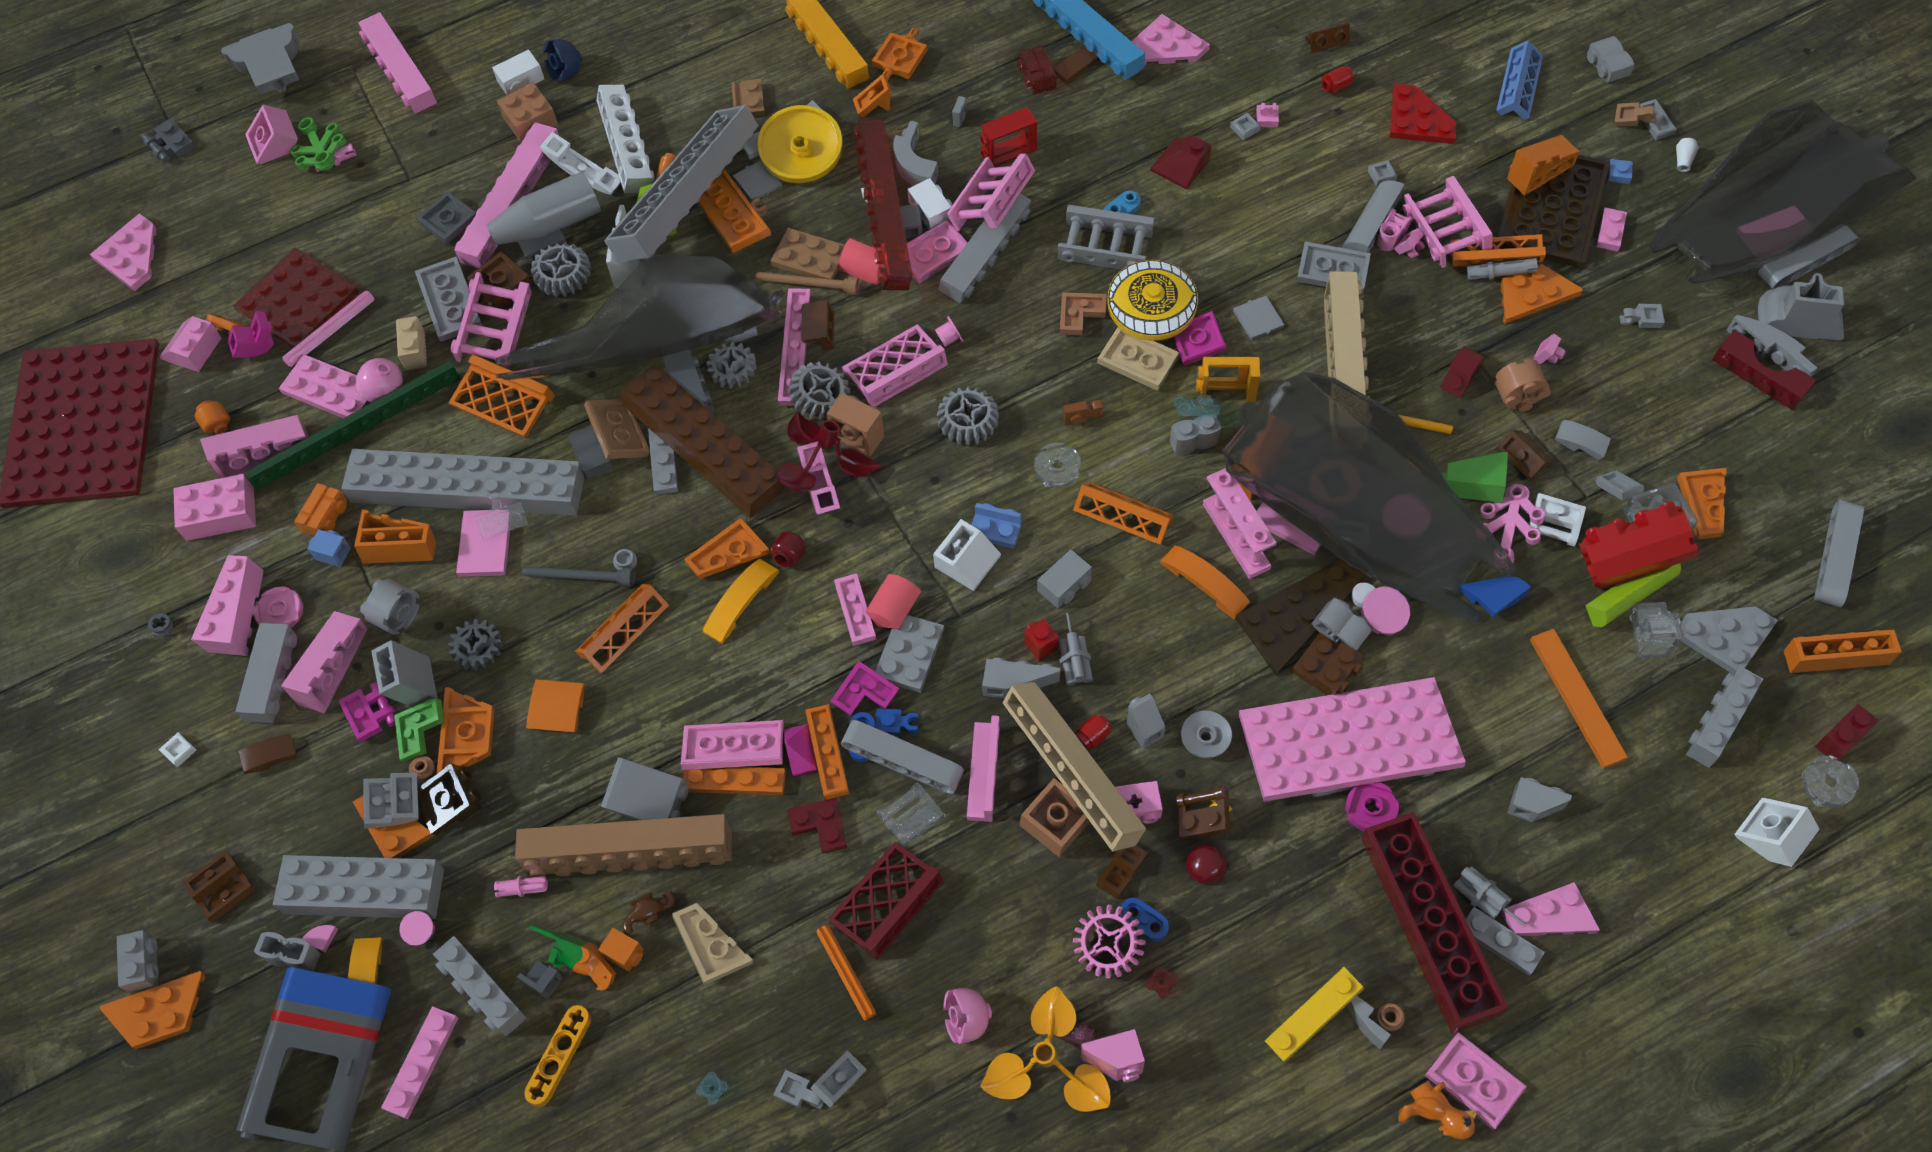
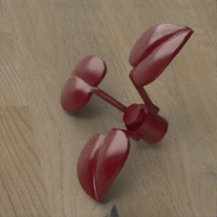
M797 412L788 424V437L799 445H807L818 442L804 469L794 463H784L778 468L777 477L780 483L791 490L802 492L812 489L816 483V477L808 473L820 448L829 449L834 444L836 457L840 459L839 467L851 476L865 477L878 470L881 465L851 449H843L840 453L841 439L837 437L840 426L836 422L825 420L822 422L821 428L803 417L800 412Z

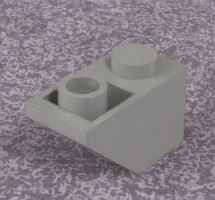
M1150 693L1144 697H1136L1128 706L1127 727L1143 749L1164 737L1165 734L1164 722Z
M1521 777L1515 786L1507 813L1534 822L1565 809L1572 795L1565 793L1564 790L1557 787L1550 788L1544 786L1535 779Z

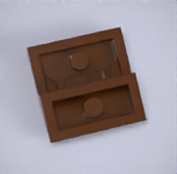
M227 850L182 882L191 898L199 905L205 917L212 924L256 891L253 884Z

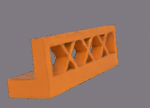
M1542 234L1492 237L1493 250L1477 251L1476 249L1480 246L1479 244L1475 247L1467 246L1470 251H1454L1451 253V267L1476 266L1487 264V262L1491 261L1492 263H1501L1537 258V262H1543L1546 250L1543 247ZM1460 239L1450 240V243H1453V242L1458 241V240H1460ZM1537 241V247L1523 248L1522 246L1526 242ZM1504 243H1511L1513 246L1516 247L1511 249H1499Z
M1089 481L1082 484L1073 509L1075 512L1159 545L1162 544L1167 527L1174 518V514ZM1084 495L1093 499L1096 508L1087 510L1081 507ZM1111 505L1115 508L1118 516L1110 519L1105 516L1102 508ZM1130 513L1136 515L1140 525L1135 527L1128 526L1124 516ZM1154 522L1162 525L1158 537L1149 534L1146 527L1147 524Z
M642 584L575 652L581 658L587 659L599 673H603L669 604L651 585ZM653 596L660 606L654 612H646V602ZM633 615H641V625L637 629H629V619ZM616 632H624V642L620 646H612V636ZM599 649H607V659L600 665L592 656Z

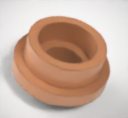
M427 756L415 758L409 766V773H417V780L419 781L431 778L435 770L434 762ZM421 765H425L422 770H417Z
M1387 1003L1379 1008L1377 1021L1383 1029L1396 1031L1404 1023V1012L1396 1004ZM1386 1014H1392L1395 1021H1387Z

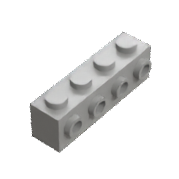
M259 624L235 711L244 722L273 723L275 715L279 712V699L281 692L284 691L281 685L285 681L287 670L291 667L292 650L297 644V635L288 624Z
M1741 666L1734 673L1729 671L1722 682L1725 688L1722 692L1718 690L1711 701L1714 707L1711 711L1707 710L1699 722L1703 726L1700 731L1696 729L1688 741L1692 745L1686 753L1687 756L1708 768L1713 765L1721 755L1762 683L1763 678Z
M455 936L433 953L439 961L435 964L444 976L450 973L455 979L451 984L461 995L466 992L471 999L468 1001V1004L477 1014L483 1011L487 1016L484 1022L493 1032L499 1030L505 1036H508L527 1018Z

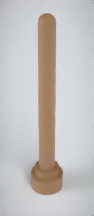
M757 272L755 275L758 281L843 289L844 292L850 295H857L859 291L858 277L834 280Z

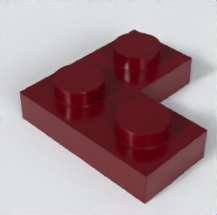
M837 798L787 809L793 836L817 830L822 854L847 848Z

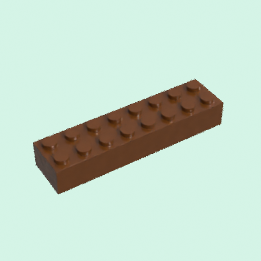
M655 363L621 389L622 405L749 518H752L784 491V485L780 483L777 477V470Z

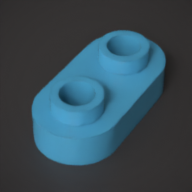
M1125 191L1107 204L1104 210L1134 214L1140 208L1141 197L1134 191Z

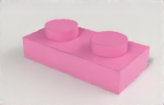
M1604 208L1596 247L1619 251L1627 212Z

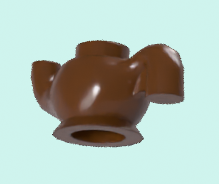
M670 891L664 894V898L661 900L652 897V892L631 902L630 905L633 908L623 921L624 934L629 935L634 932L632 929L633 923L644 922L647 926L660 919L658 914L661 911L674 908L676 899L673 892Z

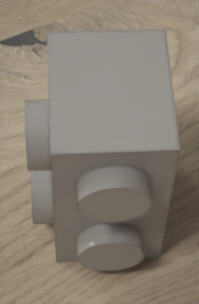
M144 930L117 936L118 987L131 995L158 986L156 938Z

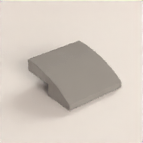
M391 773L390 778L363 779L364 829L388 827L418 820L417 773Z

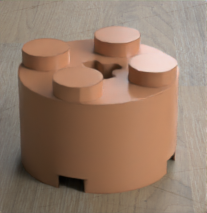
M1523 359L1525 363L1518 365L1515 361L1503 367L1496 374L1497 381H1494L1505 407L1525 412L1530 410L1534 403L1551 394L1549 384L1538 361L1535 359Z

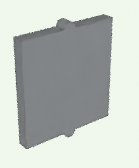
M761 160L751 166H746L744 170L733 175L734 180L751 201L764 195L768 196L770 192L782 186L779 179L766 170Z
M1267 296L1253 301L1248 300L1247 303L1233 308V312L1250 340L1263 335L1268 336L1271 332L1284 328V323Z

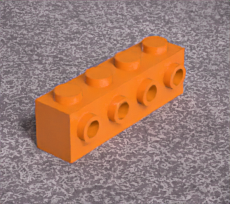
M1895 630L1797 637L1792 639L1783 650L1790 673L1890 665L1902 653Z

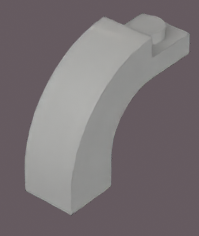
M910 121L907 129L904 128L902 136L895 135L893 149L897 171L912 186L929 178L935 184L939 176L938 162L923 159L913 152L919 139L918 122Z

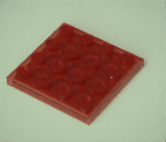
M294 247L245 293L233 307L251 321H253L256 311L265 312L267 320L271 322V334L291 348H294L338 313L359 291L356 286Z

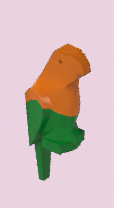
M533 924L530 925L529 929L556 940L548 962L553 963L554 967L559 968L562 965H566L576 973L590 976L598 985L596 990H605L613 983L616 972L600 954L596 944L562 932H555Z

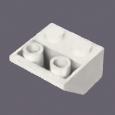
M960 519L933 554L934 567L972 591L977 588L1001 556V553L979 529Z

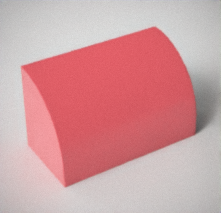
M851 238L845 244L839 260L840 271L876 286L889 268L887 253Z
M888 574L865 612L878 627L899 629L921 590L911 581L901 576Z

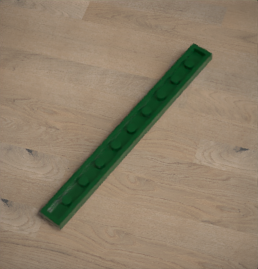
M448 361L247 470L244 474L255 490L265 487L298 467L311 462L318 456L331 451L340 444L350 441L360 433L370 430L382 421L392 418L402 410L412 407L422 399L432 396L435 392L446 386L452 385L460 377L452 362Z

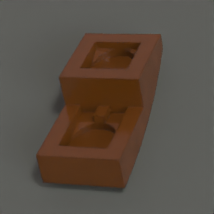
M290 733L257 742L238 751L244 775L270 769V764L296 759V752Z
M1138 846L1117 850L1111 863L1098 879L1096 886L1119 899L1145 860L1148 852Z

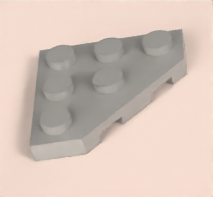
M1756 606L1687 613L1672 633V636L1727 671L1734 673L1739 666L1746 667L1778 620Z

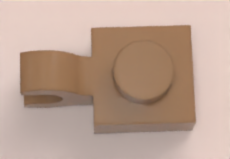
M1640 102L1617 104L1615 125L1616 127L1638 126L1639 120L1647 123L1655 122V107L1647 106L1641 108Z

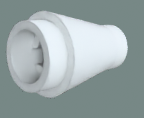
M1683 138L1676 145L1677 170L1680 172H1688L1691 169L1692 162L1699 149L1695 139Z

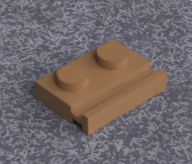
M761 79L745 80L738 84L731 82L733 107L747 105L753 117L765 116Z

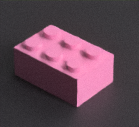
M244 474L173 488L175 529L186 541L256 527L254 487Z

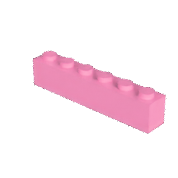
M379 12L358 22L361 31L358 32L364 43H369L367 47L372 56L377 55L375 59L381 69L385 68L383 71L389 82L394 81L392 85L398 95L402 94L400 97L406 108L410 107L414 114L436 104L437 102L431 88L382 14Z

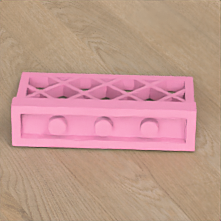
M917 324L842 366V369L866 397L868 405L877 406L944 368L948 363L944 348L941 345L937 346ZM915 334L920 336L919 341H908ZM902 346L900 352L890 351V348ZM906 347H917L916 353H906ZM922 348L931 349L924 354H920ZM883 357L881 363L871 362V359ZM887 358H898L897 364L886 363ZM903 359H913L905 365L901 364ZM857 367L864 368L862 374L852 373L851 370ZM869 368L879 369L877 375L867 374ZM884 369L894 370L887 375H882ZM865 380L875 381L866 387L863 385Z

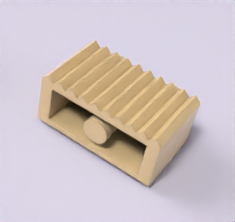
M416 316L397 319L396 330L399 360H401L403 367L407 371L425 368L427 366L426 336L419 319Z

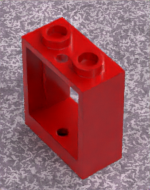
M1028 107L981 125L982 134L980 135L982 149H980L983 160L989 157L994 167L1016 159L1019 154H1029L1037 150V120ZM1020 131L1019 136L994 145L995 140Z

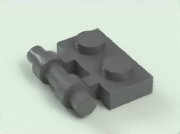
M172 118L154 128L155 136L148 133H143L141 136L144 140V145L148 149H152L154 156L164 163L170 161L169 156L173 153L179 158L196 147L193 141Z

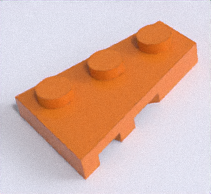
M1727 468L1682 472L1677 476L1697 539L1721 537L1724 533L1725 507L1723 505L1726 492L1724 482Z
M740 518L687 556L684 561L699 579L768 555L770 550Z
M363 796L353 801V804L364 821ZM416 820L400 825L368 828L384 858H400L434 837L427 828Z

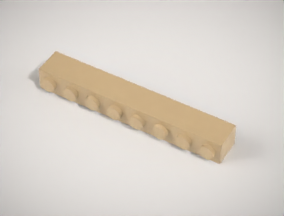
M1035 682L1012 685L1003 701L1004 706L1111 851L1136 846L1146 830L1145 826Z

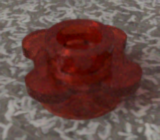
M1159 966L1154 969L1152 977L1146 980V987L1149 990L1153 989L1160 998L1165 999L1169 996L1170 989L1177 985L1178 980L1176 976L1171 975L1163 967ZM1160 980L1164 981L1163 985L1159 984Z

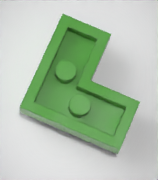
M433 698L394 715L400 760L408 762L427 754L424 731L444 723L442 701L440 699Z

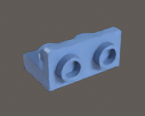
M976 503L972 526L979 529L992 544L1014 549L1022 526V514L1013 509L1004 510L996 508L991 504Z

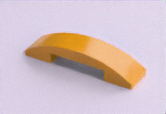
M761 559L751 564L720 599L702 630L703 633L723 644L736 628V620L762 588L766 590L779 573V570Z
M382 937L354 940L348 979L377 985L378 964H381Z

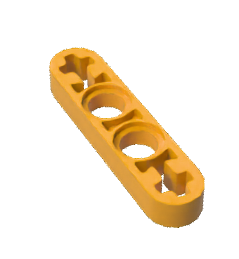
M576 1005L567 1010L526 1086L525 1098L535 1107H542L551 1100L590 1026L591 1015L583 1006ZM581 1013L584 1020L575 1024L572 1017L574 1015L579 1016ZM566 1027H569L571 1030L573 1028L577 1034L574 1035L572 1032L565 1030ZM565 1036L572 1039L571 1046L567 1050H559V1040ZM556 1061L559 1065L558 1071L554 1075H546L545 1066L547 1063ZM540 1076H542L545 1080L550 1081V1085L546 1083L543 1084V1082L539 1080ZM542 1086L543 1097H537L534 1100L535 1096L532 1094L534 1089L539 1090Z

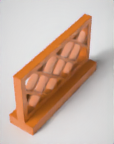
M472 354L468 361L470 367L450 399L449 404L514 434L527 438L546 403L553 401L554 393L546 385ZM474 373L480 375L482 382L471 386L470 380ZM499 383L501 390L490 394L488 386ZM484 387L486 396L475 399L473 391ZM513 391L519 392V399L511 402L508 401V393ZM469 393L470 402L458 403L461 395ZM503 395L505 404L494 408L491 399ZM533 399L539 401L536 408L527 410L525 402ZM488 401L490 409L479 412L477 405ZM522 404L524 412L513 416L511 407ZM507 409L509 418L501 421L497 420L495 413ZM526 417L527 423L524 429L516 428L514 421Z

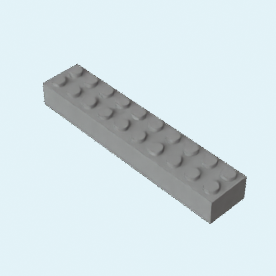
M747 105L715 111L604 240L618 262H632L637 259L647 260L654 256L655 250L667 240L668 234L678 227V222L688 215L689 209L700 200L703 192L708 190L713 180L722 174L723 168L732 162L733 156L742 150L743 144L754 135L753 132L759 126Z
M352 449L341 490L350 503L469 510L510 509L511 512L577 516L585 474L579 461Z

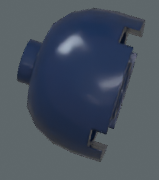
M564 39L549 40L544 44L543 53H547L548 58L544 62L550 77L553 80L558 79L557 82L572 79L580 68V62L582 61L580 51L570 41Z

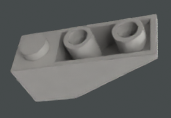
M1003 658L986 659L982 683L983 696L1005 698L1012 685L1035 682L1041 688L1059 682L1060 668L1051 664L1033 665L1027 661L1009 662Z

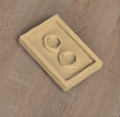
M1117 327L1099 355L1097 363L1158 391L1179 358V352L1155 341L1142 340L1130 336Z

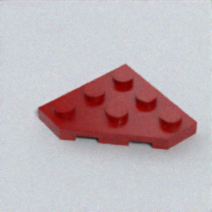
M1394 83L1389 138L1454 144L1456 121L1415 85Z

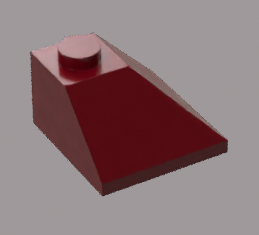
M1194 135L1173 140L1150 168V171L1187 190L1208 164L1211 144Z

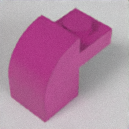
M256 311L251 326H232L228 344L233 358H252L266 353L272 348L274 344L271 336L272 326L271 322L267 320L265 312Z

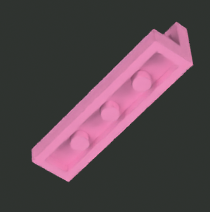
M992 716L991 723L975 722L967 820L992 822L1000 730L999 716Z

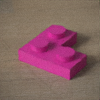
M858 661L830 702L849 716H852L864 697L886 709L899 691V688Z

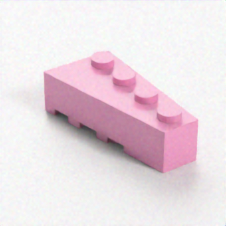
M298 415L202 438L200 441L207 461L221 478L244 474L247 470L309 436Z
M227 556L191 638L192 641L208 653L248 656L247 639L251 638L253 629L250 628L251 618L255 617L256 607H254L255 598L259 597L264 572L249 557Z
M336 611L327 620L281 685L298 706L321 713L326 712L368 630L362 620Z

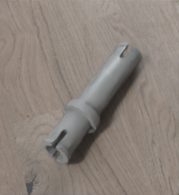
M1537 258L1492 263L1491 261L1487 262V264L1467 266L1468 281L1481 278H1489L1491 280L1499 276L1538 272Z

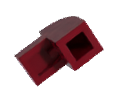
M1463 346L1452 361L1440 388L1461 398L1471 379L1476 377L1486 356L1467 346Z

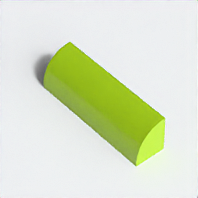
M1679 563L1618 583L1585 605L1592 625L1599 628L1604 627L1679 576L1681 564Z

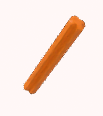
M829 925L820 927L816 933L863 1020L872 1018L876 1015L875 1009Z

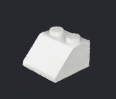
M1762 797L1736 831L1735 836L1768 861L1792 867L1819 831V827L1808 807Z

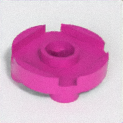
M1376 782L1355 786L1347 797L1345 810L1349 823L1365 831L1366 828L1395 819L1398 815L1399 803L1388 786ZM1370 802H1375V807L1379 811L1370 812L1365 807V804L1369 805Z

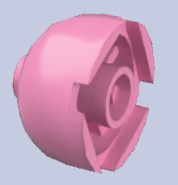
M374 358L366 361L360 367L356 377V389L363 398L370 402L376 401L403 386L402 372L395 363L385 358Z
M957 988L946 992L944 1010H949L950 1020L945 1019V1024L952 1041L962 1044L980 1038L992 1017L990 1005L985 1002L984 998L977 991L970 988Z

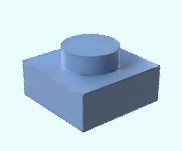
M1610 159L1607 181L1630 184L1633 162Z

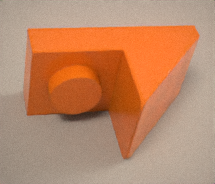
M882 74L853 98L857 113L864 118L878 105L887 111L890 110L891 89L886 76Z

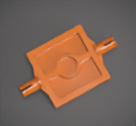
M913 27L907 36L890 32L874 56L872 66L884 70L883 74L886 76L887 81L893 74L910 79L926 54L927 45L915 40L919 34L917 28Z

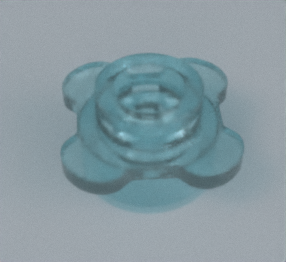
M709 1072L701 1081V1084L696 1087V1093L698 1096L705 1097L710 1105H716L719 1102V1097L722 1093L728 1091L729 1086L726 1081H721L716 1073ZM711 1086L715 1087L713 1091H710Z

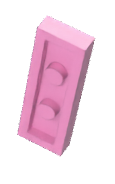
M857 573L835 579V587L852 645L855 646L876 640L871 618L865 612L867 605Z

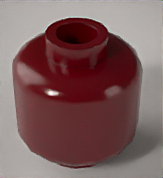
M783 532L773 543L770 552L777 565L792 567L799 562L806 547L798 534Z

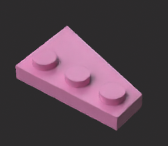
M1575 883L1507 907L1511 913L1527 925L1526 927L1504 909L1501 911L1508 928L1519 936H1537L1552 933H1563V935L1581 932L1595 934L1600 931Z

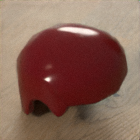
M1200 845L1193 848L1187 856L1186 870L1190 877L1200 884L1219 883L1227 873V861L1219 849L1211 845Z

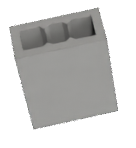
M392 640L371 651L379 694L411 707L437 698L428 656Z

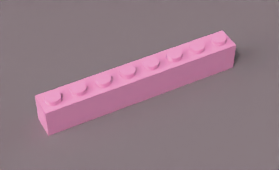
M534 122L532 127L526 132L524 140L517 146L515 154L507 162L505 170L497 178L495 186L487 194L485 202L477 210L476 216L471 224L467 226L463 237L456 243L454 250L460 263L479 269L490 260L498 245L494 243L486 225L521 197L531 193L551 161L540 149V146L552 132L559 136L557 128Z

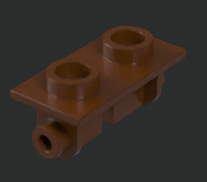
M1349 22L1309 32L1305 39L1307 44L1310 43L1311 53L1350 43Z

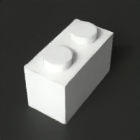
M529 50L492 67L496 80L506 95L532 82L536 84L544 80L541 67Z
M929 178L908 189L909 204H919L921 220L929 230L945 220L951 222L947 212L952 207V203L949 199H945L938 184L935 185Z

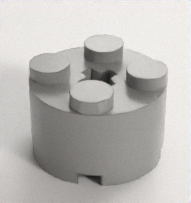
M378 579L373 584L372 592L367 600L361 605L360 611L368 622L396 635L400 633L398 632L399 629L402 627L408 628L415 619L419 609V605L416 604V597L419 598V594L392 579Z

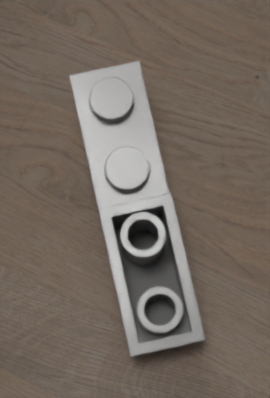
M1736 315L1727 329L1730 334L1736 330L1754 341V354L1761 360L1768 355L1784 370L1788 371L1796 367L1810 377L1817 370V367L1802 355L1806 347L1771 325L1749 317Z

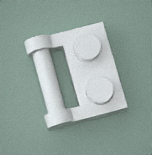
M1538 493L1534 506L1544 510V521L1569 528L1571 532H1564L1541 524H1533L1531 521L1529 526L1538 529L1541 535L1565 541L1567 545L1575 547L1586 507ZM1536 514L1533 517L1539 518L1541 515Z

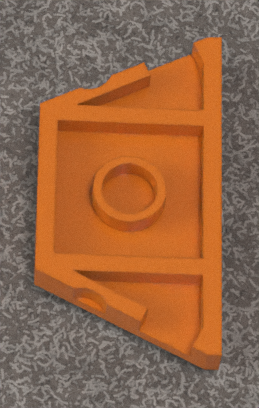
M1543 264L1538 265V272L1507 276L1502 278L1501 281L1502 307H1504L1503 322L1507 324L1581 296L1583 290Z
M445 687L443 703L444 723L441 724L437 773L449 764L467 768L491 756L495 712L493 706L484 702H478L473 697L466 694L464 696L455 692L452 688Z
M199 971L101 1005L100 1010L130 1046L137 1050L189 1031L193 1020L192 1013L196 1009L199 1000L197 997L200 983L205 980V974Z

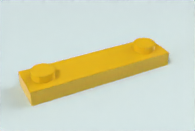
M1343 967L1275 1030L1265 1042L1283 1062H1286L1365 988Z

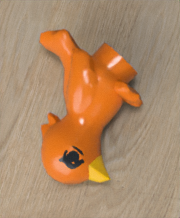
M1427 1081L1410 1092L1415 1101L1412 1104L1404 1105L1399 1110L1398 1119L1399 1122L1404 1123L1411 1116L1419 1115L1427 1119L1441 1121L1442 1125L1438 1130L1443 1131V1135L1451 1136L1458 1140H1465L1474 1133L1476 1110L1463 1111L1454 1108L1441 1092L1446 1085L1444 1081L1434 1088Z

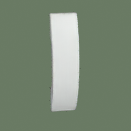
M554 132L540 146V149L555 164L571 176L583 171L591 187L600 192L612 195L621 184L617 173L607 167L602 169L570 148L569 142Z

